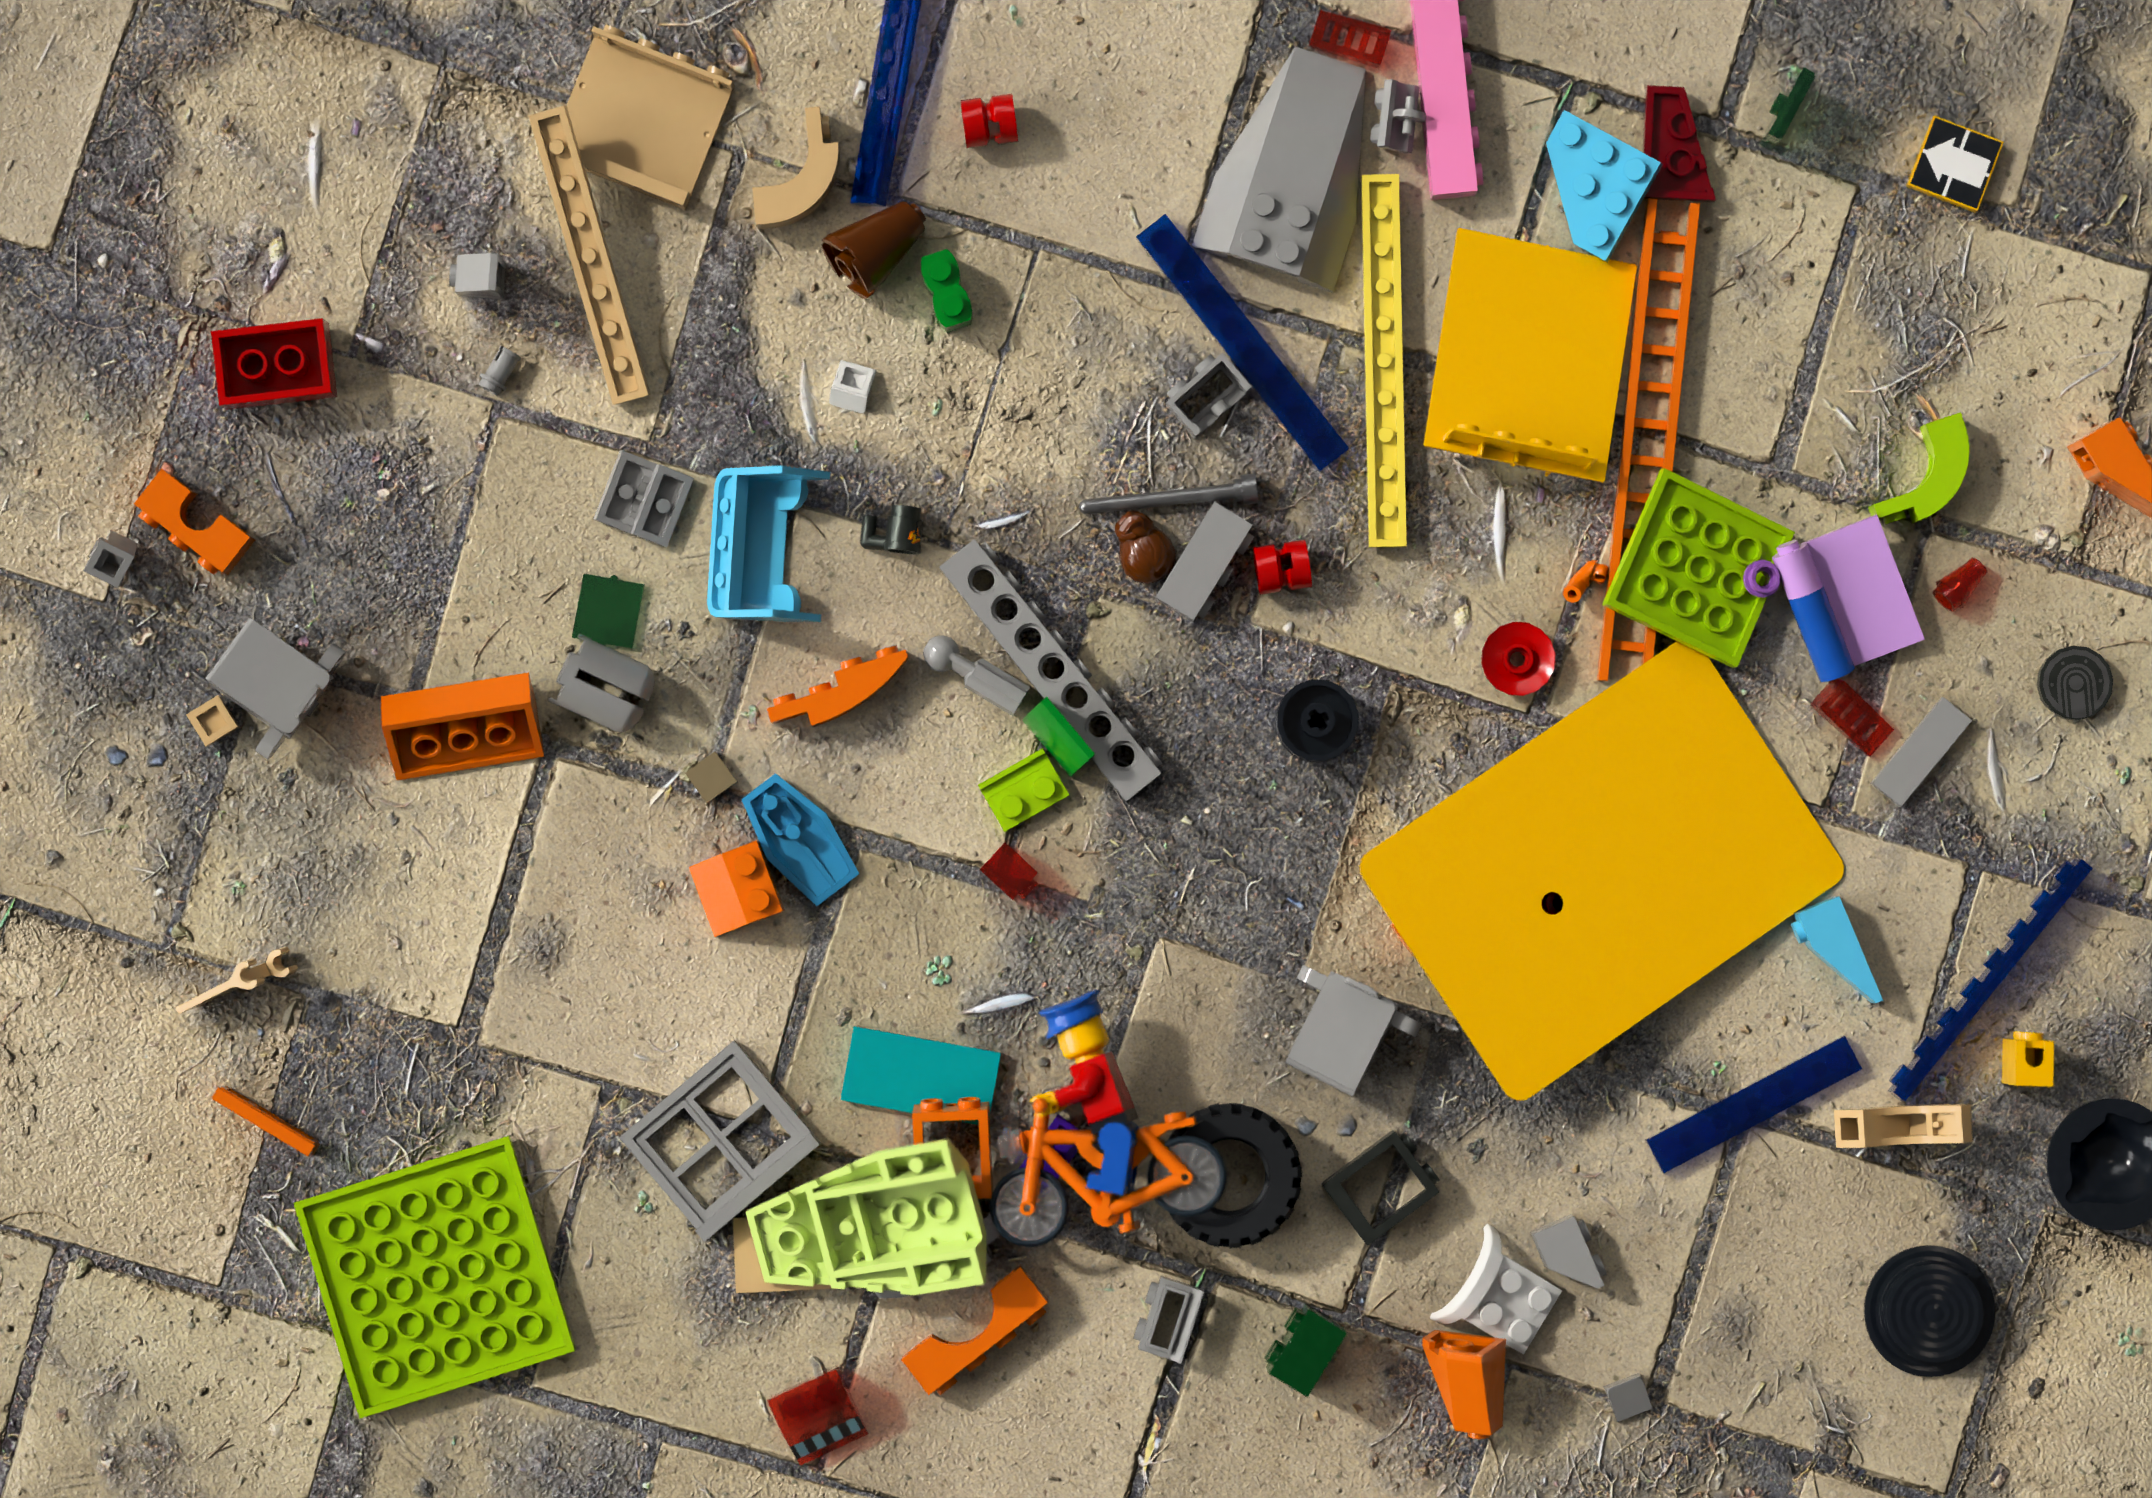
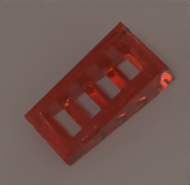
M1320 10L1309 47L1379 69L1392 30ZM1330 22L1335 25L1330 41L1325 42L1322 41L1327 23ZM1342 27L1349 29L1344 46L1336 45ZM1356 31L1363 33L1358 50L1351 49ZM1370 36L1377 38L1372 54L1365 52Z
M1841 679L1830 681L1810 704L1826 721L1867 757H1871L1894 730L1860 695ZM1842 695L1841 699L1831 709V705ZM1850 703L1853 704L1854 707L1842 720L1839 716ZM1863 713L1866 717L1854 730L1850 728ZM1874 723L1878 727L1864 741L1861 736Z

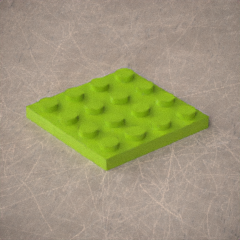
M1666 468L1660 469L1602 605L1731 668H1736L1740 663L1767 597H1755L1746 590L1743 583L1744 571L1749 564L1758 560H1767L1774 564L1772 557L1778 553L1776 547L1791 541L1795 532ZM1760 572L1756 575L1758 585L1763 586L1765 583V576Z

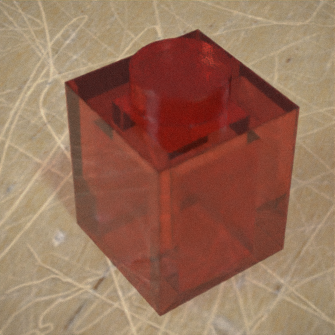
M1006 842L980 868V871L1012 900L1017 895L1024 900L1039 884L1033 879L1038 872Z

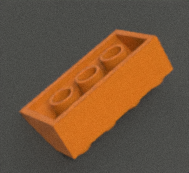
M529 672L381 696L382 730L396 780L544 757L536 699Z

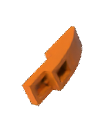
M896 645L876 651L877 658L864 663L861 657L841 662V670L834 672L838 683L837 687L832 688L830 682L809 688L810 695L799 699L795 698L794 693L773 699L774 706L767 708L771 723L776 724L808 714L811 726L815 727L852 711L884 688L909 659L906 649L898 651Z

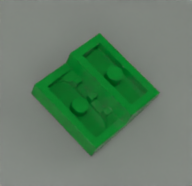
M1045 697L1022 720L1070 777L1095 756L1092 749L1048 697Z

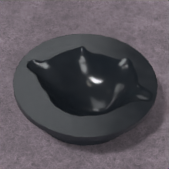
M2116 1098L2099 1099L2076 1108L2058 1125L2050 1140L2047 1151V1177L2057 1201L2072 1217L2088 1226L2104 1230L2133 1228L2152 1218L2151 1110L2129 1100Z
M1916 1246L1895 1254L1874 1274L1865 1295L1864 1321L1867 1333L1874 1347L1890 1364L1902 1371L1917 1376H1944L1966 1367L1983 1351L1994 1327L1995 1301L1992 1289L1985 1275L1969 1258L1957 1251L1942 1246Z

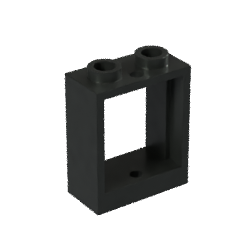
M1394 1130L1390 1131L1321 1183L1367 1246L1440 1192L1435 1186L1440 1179L1427 1162L1420 1166L1412 1154L1417 1151V1148L1405 1132L1398 1136ZM1393 1145L1425 1189L1379 1224L1372 1227L1341 1186V1183Z

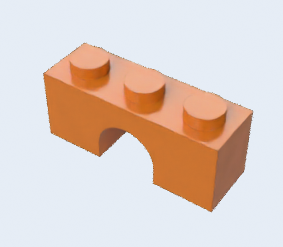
M161 468L134 503V505L142 510L138 516L154 529H157L159 525L167 529L171 533L168 540L182 551L186 552L189 547L201 556L197 562L213 575L218 571L229 575L255 542V539L221 514L207 529L194 530L187 521L186 512L189 504L197 494L168 471Z

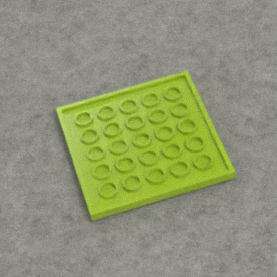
M510 1135L293 1203L359 1419L576 1351Z

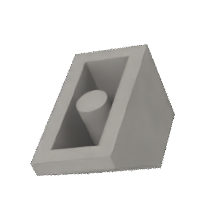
M498 253L458 255L457 264H451L450 287H455V293L459 297L504 300L506 262Z

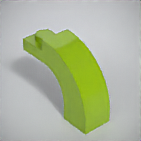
M1961 412L1919 427L1928 453V468L1924 479L1909 493L1869 506L1868 509L1871 516L1877 514L1879 519L1883 518L1886 525L1906 518L1904 511L1908 510L1912 523H1916L1939 511L1953 498L1963 482L1969 462V439Z

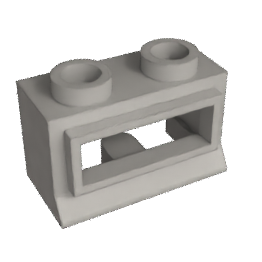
M1223 353L1216 359L1210 354L1195 368L1198 375L1189 383L1182 379L1167 392L1170 399L1166 402V406L1194 439L1218 420L1252 388L1250 383ZM1221 370L1232 384L1193 419H1190L1179 406Z
M1160 1276L1158 1283L1151 1281L1145 1303L1150 1304L1151 1307L1147 1319L1139 1318L1133 1339L1139 1340L1138 1349L1182 1363L1204 1295V1289L1165 1276ZM1167 1290L1185 1295L1167 1349L1152 1344L1151 1339Z

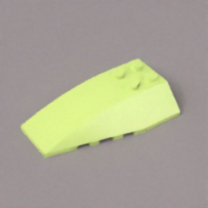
M949 1139L874 1152L746 1211L765 1283L811 1287L814 1284L830 1285L834 1289L855 1287L867 1288L869 1292L883 1293L884 1290L900 1291V1294L918 1295L981 1285L986 1282V1228L969 1163Z

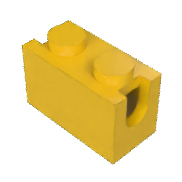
M2013 1032V1039L2003 1038V1084L2053 1087L2054 1041L2043 1040V1033Z

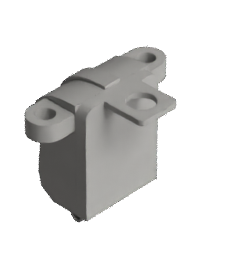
M249 618L205 679L227 698L270 727L255 750L269 760L285 738L290 739L304 719L310 717L319 705L317 701L333 681L334 677L332 674L343 660L346 651L333 643L316 664L262 625Z
M1303 965L1296 979L1319 990L1320 993L1285 1063L1353 1097L1360 1088L1389 1027L1392 1026L1416 1038L1422 1024L1398 1012L1399 1004L1382 996L1379 992L1361 982L1332 971L1327 977Z

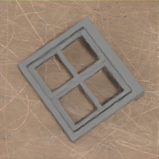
M735 1040L619 1137L696 1228V1233L704 1242L821 1144L819 1139ZM732 1067L759 1100L721 1131L697 1103L695 1098ZM764 1105L791 1137L753 1169L726 1136ZM684 1108L711 1140L673 1172L646 1139ZM714 1146H717L743 1178L705 1210L678 1177Z

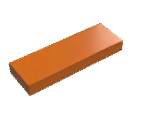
M228 1086L218 1087L211 1098L306 1156L314 1155L320 1145L317 1139Z

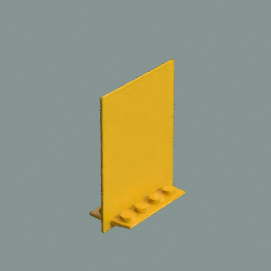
M1458 228L1424 437V447L1508 463L1513 467L1518 465L1543 470L1546 477L1552 472L1603 483L1606 478L1637 265L1612 259L1606 262L1597 256Z

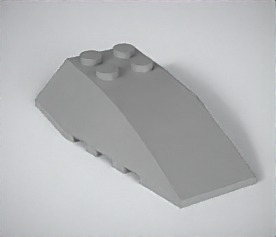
M1299 47L1293 49L1215 174L1192 248L1226 259L1230 255L1298 277V282L1333 293L1356 223L1366 69Z

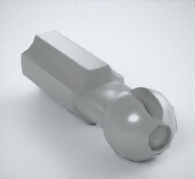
M942 635L931 638L923 650L925 662L932 670L939 672L953 670L964 677L965 688L1012 716L1030 689L1026 684L983 658L972 662L960 655L957 643L948 636Z

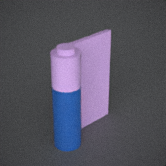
M1877 514L1801 544L1798 543V540H1792L1776 547L1778 553L1772 557V560L1779 571L1782 586L1820 682L1838 679L1851 673L1855 669L1854 666L1925 640Z

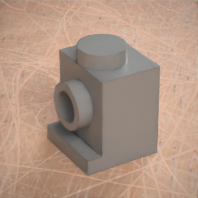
M110 530L106 539L102 537L97 539L83 571L118 588L135 557L138 543Z

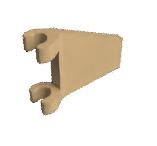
M282 947L272 951L266 963L252 968L250 966L257 963L256 959L240 962L228 981L175 1007L178 1014L202 1006L238 988L250 990L261 986L265 982V977L271 975L285 977L295 973L298 969L297 965L286 968L281 962L282 955L290 951L289 948Z

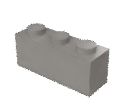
M1214 501L1156 595L1155 600L1191 622H1194L1197 615L1204 619L1215 602V599L1210 597L1211 592L1216 584L1224 587L1235 569L1229 565L1235 553L1238 552L1243 555L1253 540L1254 536L1248 533L1252 524Z

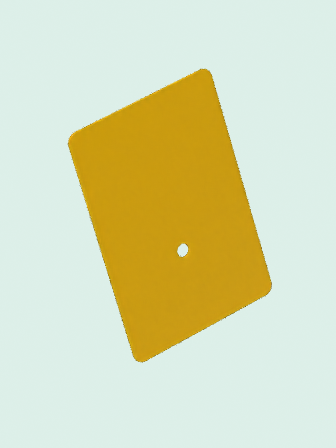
M1676 641L1368 851L1361 859L1360 873L1505 1094L1513 1100L1522 1101L1538 1093L1836 885L1843 876L1844 865L1842 859L1709 657ZM1550 892L1557 893L1563 900L1562 910L1555 915L1546 913L1542 908V899Z

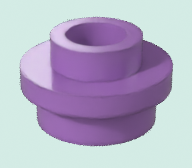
M1754 561L1744 571V586L1755 597L1764 598L1771 596L1780 585L1779 571L1770 561ZM1759 572L1765 576L1763 586L1758 585L1756 582V575Z

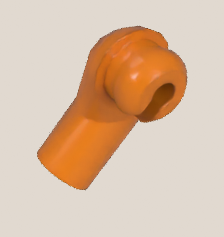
M1598 560L1587 561L1566 585L1563 591L1564 598L1571 603L1578 602L1591 581L1597 584L1605 582L1609 570L1605 564H1599Z

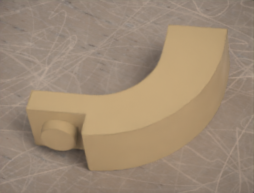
M820 106L805 108L808 157L800 173L792 180L780 185L752 188L755 223L758 230L787 226L805 218L819 207L831 191L839 169L840 147L838 142L824 143V139L831 138L829 116L822 117Z
M1921 1104L1834 1110L1836 1148L1973 1142L1970 1104Z

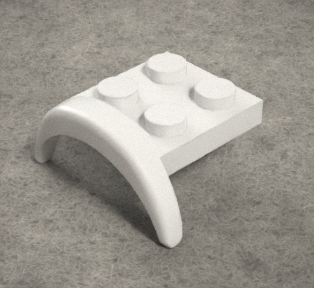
M1486 1224L1483 1228L1484 1241L1482 1250L1472 1273L1458 1294L1441 1310L1432 1313L1430 1319L1439 1324H1450L1463 1318L1495 1338L1506 1339V1345L1524 1355L1562 1290L1501 1254L1500 1235L1494 1227Z

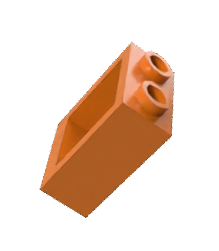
M979 1097L959 1098L958 1103H943L942 1099L929 1098L921 1100L918 1105H914L912 1111L914 1145L925 1143L923 1122L979 1120L981 1175H972L977 1198H991L993 1193L989 1102H980Z

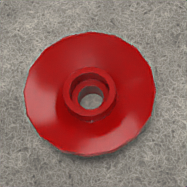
M1511 622L1499 626L1488 636L1482 648L1481 665L1486 679L1495 689L1507 695L1524 696L1538 691L1549 681L1555 669V651L1551 640L1540 628L1526 622ZM1515 652L1522 654L1524 657V662L1519 667L1512 665L1510 661L1511 655Z

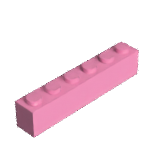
M1410 0L1421 111L1426 113V121L1422 123L1430 200L1475 196L1478 191L1477 186L1483 185L1482 164L1475 163L1474 149L1479 148V132L1477 126H1471L1470 112H1475L1476 110L1475 94L1473 89L1467 90L1466 75L1472 74L1470 52L1463 53L1462 38H1468L1466 15H1459L1458 1L1464 0Z

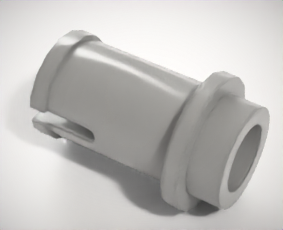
M500 346L486 373L479 375L481 381L478 385L498 396L500 391L506 390L504 384L521 357L509 349Z

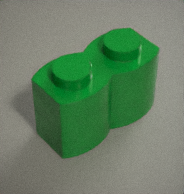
M945 249L922 257L921 272L927 290L933 296L934 312L941 328L948 333L972 325L971 302L966 291L960 286L959 267L952 253Z

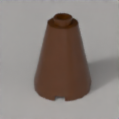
M902 201L828 234L822 239L824 243L821 244V248L837 276L840 277L844 274L852 281L847 287L860 298L867 299L877 291L925 231L923 222L926 221V218L916 204L911 203L909 205Z

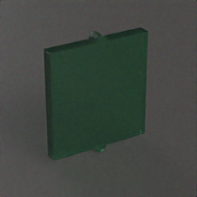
M583 574L572 638L580 639L577 636L581 633L604 646L609 644L633 649L645 585L618 580V577L615 575L606 578Z

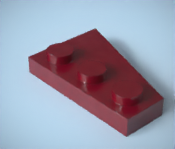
M1646 86L1642 152L1663 165L1644 199L1716 201L1706 170L1705 158L1702 155L1697 138V130L1685 87Z

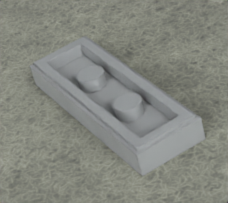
M1941 697L1870 784L1898 807H1902L1972 720L1947 699Z

